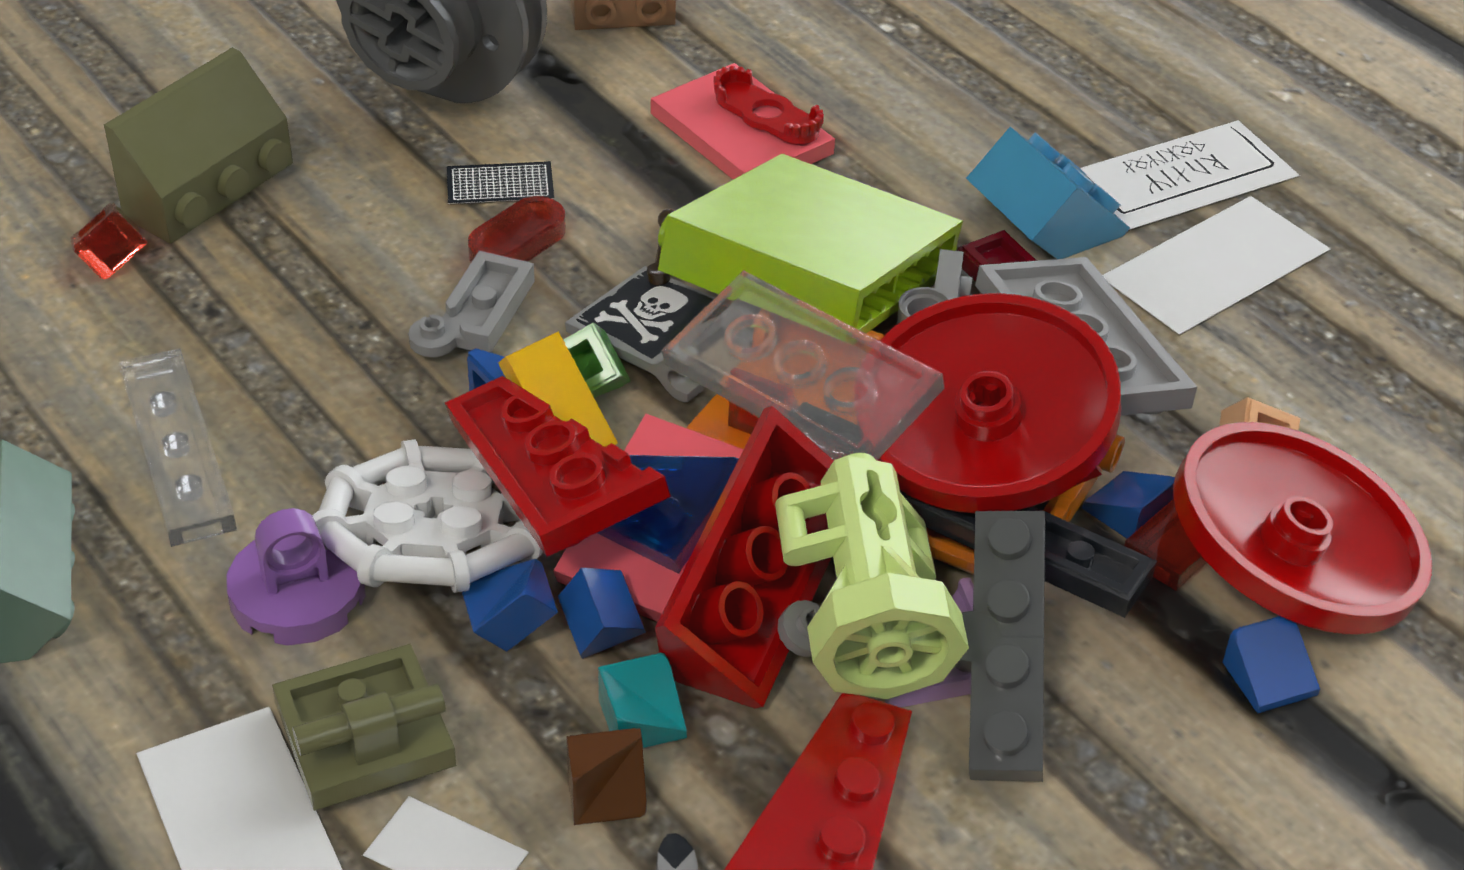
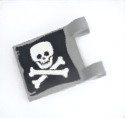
M644 266L567 320L565 326L566 332L574 334L589 324L595 323L605 330L619 358L655 375L668 393L681 402H689L704 390L703 382L689 375V373L701 365V356L695 351L720 332H723L736 349L747 354L753 353L755 329L752 326L758 322L762 312L741 303L730 305L673 278L666 284L653 285L648 282L647 267Z

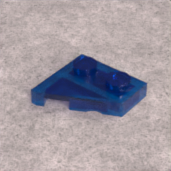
M629 455L631 463L639 469L645 470L650 466L663 474L671 497L597 533L679 574L690 558L739 460L736 457Z

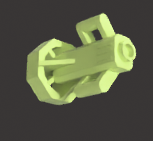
M853 453L836 459L822 478L821 486L784 495L775 502L783 561L787 565L801 566L830 557L834 559L837 579L819 610L807 626L812 661L833 691L890 699L943 682L969 649L960 609L944 583L936 581L925 521L900 493L897 474L891 463L876 461L873 456L866 453ZM826 513L828 529L807 534L805 519Z

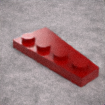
M504 376L445 402L453 425L547 557L565 548L575 546L585 538L671 497L663 474L650 466L645 470L639 469L631 463L629 453L612 443L606 447L591 439L588 428L572 418L567 422L560 420L553 415L551 406Z
M841 693L724 870H873L912 711L862 695Z

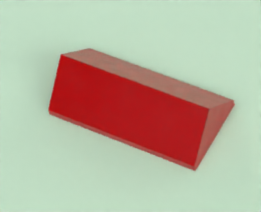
M774 406L764 408L655 626L659 653L666 654L675 682L754 709L764 707L789 652V649L786 648L780 639L778 619L783 611L794 602L812 601L832 558L801 566H790L783 561L775 507L776 500L784 495L821 486V480L834 460ZM826 513L805 519L807 534L828 529Z

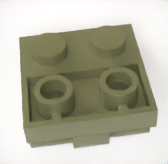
M411 643L272 684L275 704L314 811L457 766L455 747L440 714L446 712L442 691L438 684L428 686Z

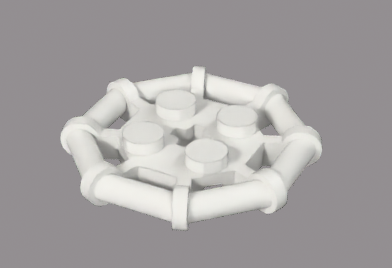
M416 439L402 441L400 449L356 466L339 465L326 476V493L319 510L312 515L325 550H330L354 569L361 584L376 588L384 582L451 586L454 593L468 591L471 582L516 562L537 559L543 553L504 495L492 488L494 481L471 449L418 446ZM349 507L364 511L362 515L345 517ZM520 520L512 527L503 525L505 522ZM376 541H378L383 546L376 545ZM481 545L480 549L466 554V551Z

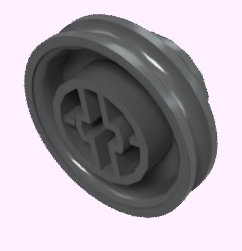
M336 0L341 12L342 26L349 43L369 69L388 83L407 90H417L454 103L479 102L503 90L535 57L542 45L547 27L546 0ZM491 35L494 36L499 45L493 44L489 37Z

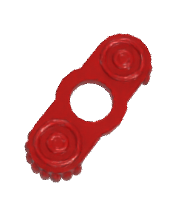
M730 66L729 68L723 67L721 71L718 70L716 72V76H714V92L717 103L726 110L741 117L748 126L758 130H765L791 144H808L819 137L820 129L824 122L823 109H820L819 105L811 107L810 113H806L793 106L792 102L786 97L769 93L754 85L751 69L745 70L743 67L736 69L735 66ZM760 106H773L780 109L782 113L776 117L765 118L756 115L753 110Z

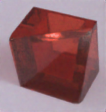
M115 203L106 205L71 237L73 251L104 280L111 277L148 244L144 233Z

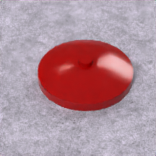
M1004 293L974 294L948 299L917 311L894 326L879 340L865 360L858 377L855 392L856 417L861 441L866 453L873 456L876 461L891 463L897 474L899 489L909 496L939 508L958 512L1014 511L1043 503L1061 495L1077 485L1100 464L1109 451L1119 427L1121 416V381L1117 364L1107 344L1090 325L1075 314L1050 302L1028 296Z
M1259 422L1225 424L1215 427L1200 436L1191 446L1177 470L1173 484L1175 509L1179 521L1195 549L1215 572L1231 586L1255 603L1279 616L1326 632L1357 635L1375 633L1391 628L1404 620L1429 586L1432 576V556L1428 540L1415 515L1401 497L1375 472L1356 458L1326 441L1280 425Z

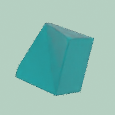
M657 653L598 667V699L609 731L640 728L643 748L687 738V729L672 669L665 653Z

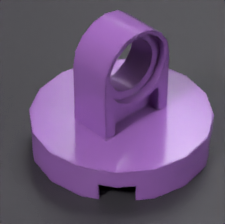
M295 508L277 511L261 521L256 529L255 539L235 556L227 572V595L230 610L240 627L251 635L253 634L252 627L260 632L273 634L274 642L282 645L312 643L339 632L348 624L347 614L357 605V602L362 605L366 596L365 585L359 582L357 572L333 552L325 550L313 516L305 510Z

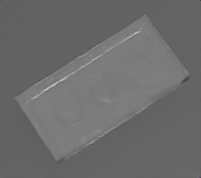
M744 270L661 350L665 365L759 418L764 408L774 406L833 460L853 453H866L873 456L877 461L945 389L942 373Z

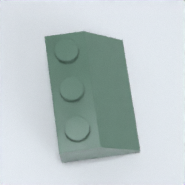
M3 439L0 441V663L29 660L50 639L60 637L72 621L75 604L71 600V570L74 565L75 554L71 550V534L75 506L72 503L71 472Z

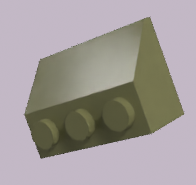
M233 47L104 124L123 218L169 244L293 164L287 117L241 51Z

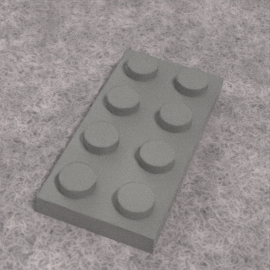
M1087 257L979 265L975 286L981 294H1016L1050 302L1075 314L1100 335L1113 354L1118 367L1121 381V416L1141 413L1155 415L1163 411L1192 408L1197 386Z

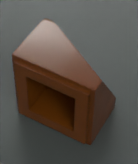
M632 728L566 736L568 785L574 825L644 816L647 811L641 729Z

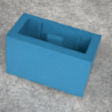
M1009 127L966 177L977 190L1031 241L1057 259H1064L1123 237L1130 229L1126 223L1114 214L1121 204L1099 185L1094 184L1086 177L1087 174L1064 154L1060 155L1053 146L1036 132L1027 140L1012 127Z

